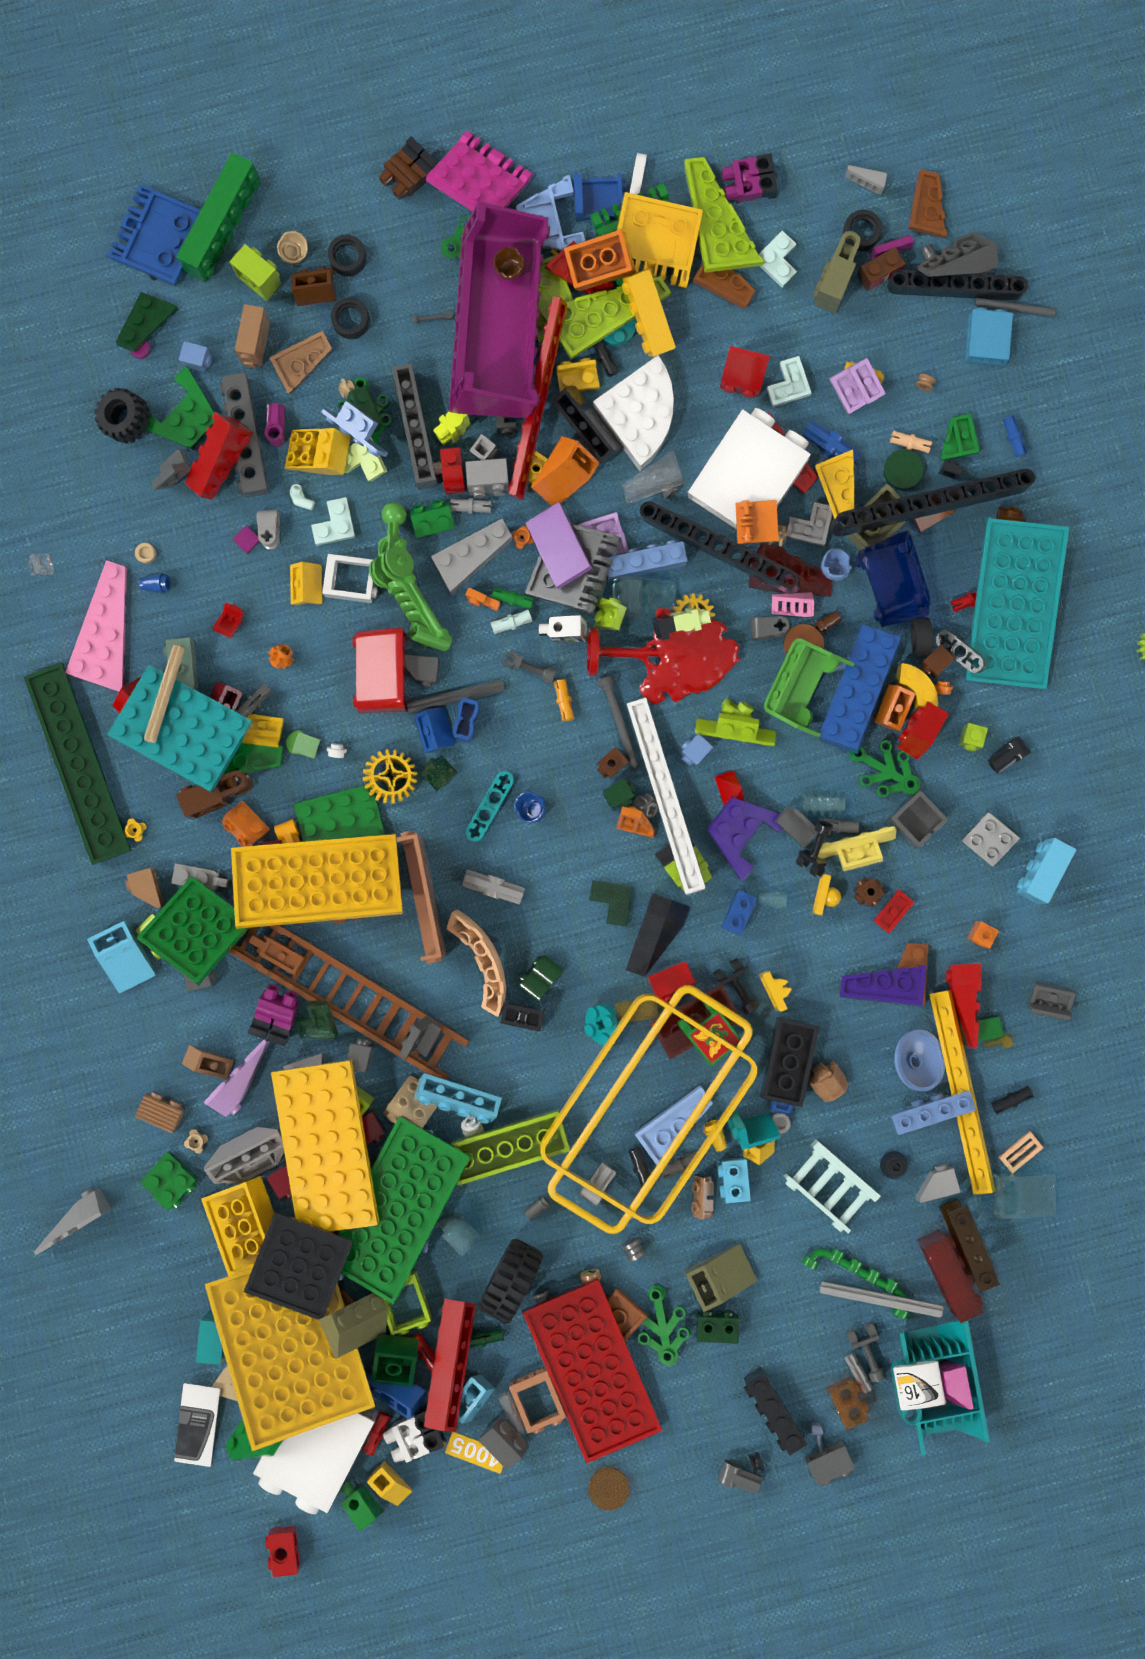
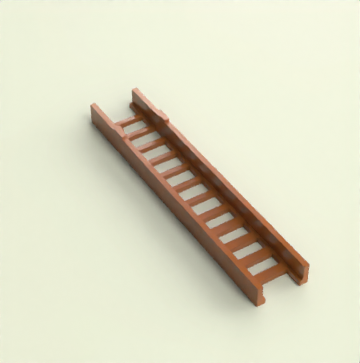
M283 925L268 926L273 929L270 937L275 939L278 933L284 934L291 938L288 947L293 949L294 945L298 944L308 950L299 970L292 978L280 972L281 967L277 965L271 970L260 963L263 957L260 955L256 957L245 950L258 927L251 928L241 946L235 944L229 952L293 992H296L403 1058L400 1055L403 1048L401 1044L407 1036L411 1025L417 1018L422 1020L425 1016L430 1017L442 1026L441 1032L445 1034L430 1060L427 1062L419 1057L417 1050L408 1058H403L429 1075L446 1080L449 1074L437 1068L436 1064L451 1039L465 1047L470 1039ZM312 954L324 960L325 963L308 989L298 983L297 979ZM329 965H332L342 971V974L325 999L313 991ZM348 975L360 983L342 1010L331 1003ZM365 985L377 994L361 1020L349 1014L348 1011ZM382 997L393 1002L377 1030L367 1025V1022ZM401 1007L409 1012L410 1015L393 1041L383 1034Z

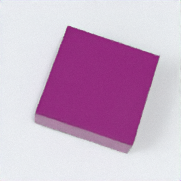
M247 526L232 539L247 555L260 542L258 536Z

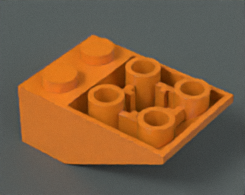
M562 436L531 488L551 506L558 502L562 503L590 480L600 462L578 441Z

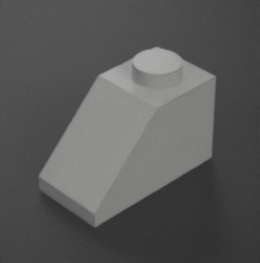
M947 1164L935 1166V1170L929 1172L916 1195L917 1201L923 1203L960 1193L954 1168L947 1166Z

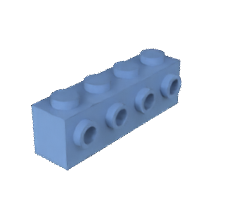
M672 540L664 546L653 544L647 546L645 550L639 551L638 548L628 550L626 554L619 555L618 552L616 554H608L607 558L613 561L611 566L604 565L610 569L607 575L608 582L686 566L687 557L684 543Z

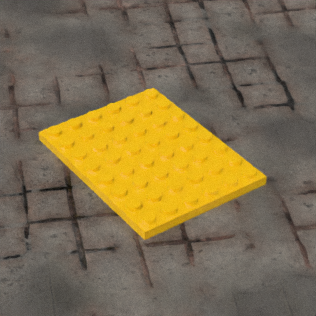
M252 1269L205 1284L252 1451L375 1407L358 1349L356 1348L335 1359L319 1320L244 1293L243 1291ZM338 1283L324 1317L345 1307Z

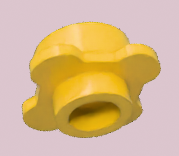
M129 819L124 832L127 838L131 837L139 842L143 839L142 834L147 826L143 822L138 823L135 819Z

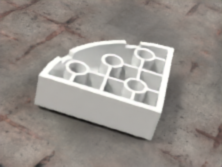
M659 355L593 401V409L624 447L623 450L639 471L645 468L658 454L668 436L673 415L674 397L672 383Z

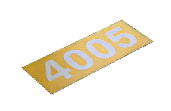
M452 1432L445 1451L446 1454L501 1474L503 1466L479 1441Z

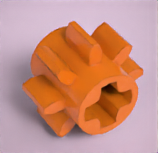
M277 644L276 647H272L268 652L271 655L269 658L271 665L277 669L290 667L294 661L291 658L293 655L292 649L287 645Z

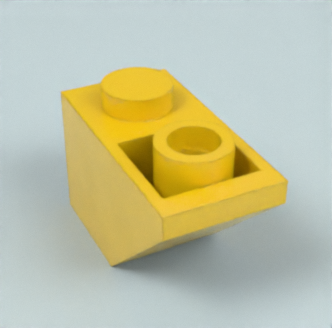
M385 1460L369 1475L367 1483L381 1498L396 1506L413 1491Z

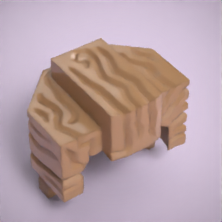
M834 1061L827 1066L820 1062L811 1069L813 1074L810 1075L808 1083L824 1102L835 1101L846 1092L849 1085L846 1081V1076Z

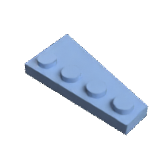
M701 1086L695 1088L634 1132L656 1165L705 1094ZM711 1100L709 1101V1103L707 1104V1106L705 1107V1109L703 1110V1112L701 1113V1115L699 1116V1118L697 1119V1121H698V1120L701 1118V1116L707 1111V1109L713 1104Z

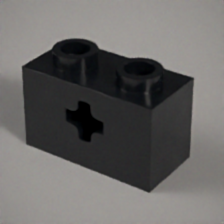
M505 1002L500 1023L540 1032L545 1010Z

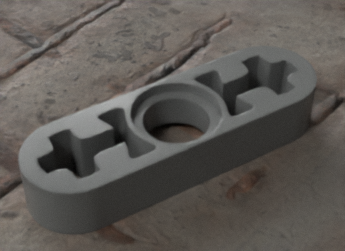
M943 630L937 634V645L941 644L967 670L972 673H981L986 669L987 661L985 657L954 632ZM949 636L948 640L955 644L952 646L949 643H944L943 637ZM960 646H964L966 654L960 658L957 655V649ZM967 659L979 660V668L974 667L975 664Z

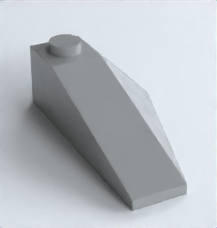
M91 1188L81 1194L82 1199L72 1206L34 1251L35 1255L112 1209L100 1188L95 1191Z

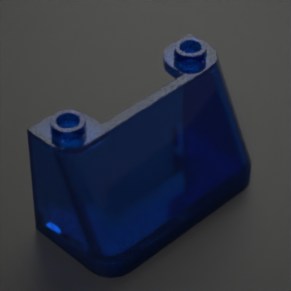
M909 530L899 532L858 551L857 556H855L858 567L867 572L877 602L874 617L876 621L880 622L881 628L929 615L930 593Z

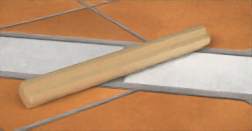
M173 645L144 736V740L147 742L155 743L183 657L184 648L182 646Z

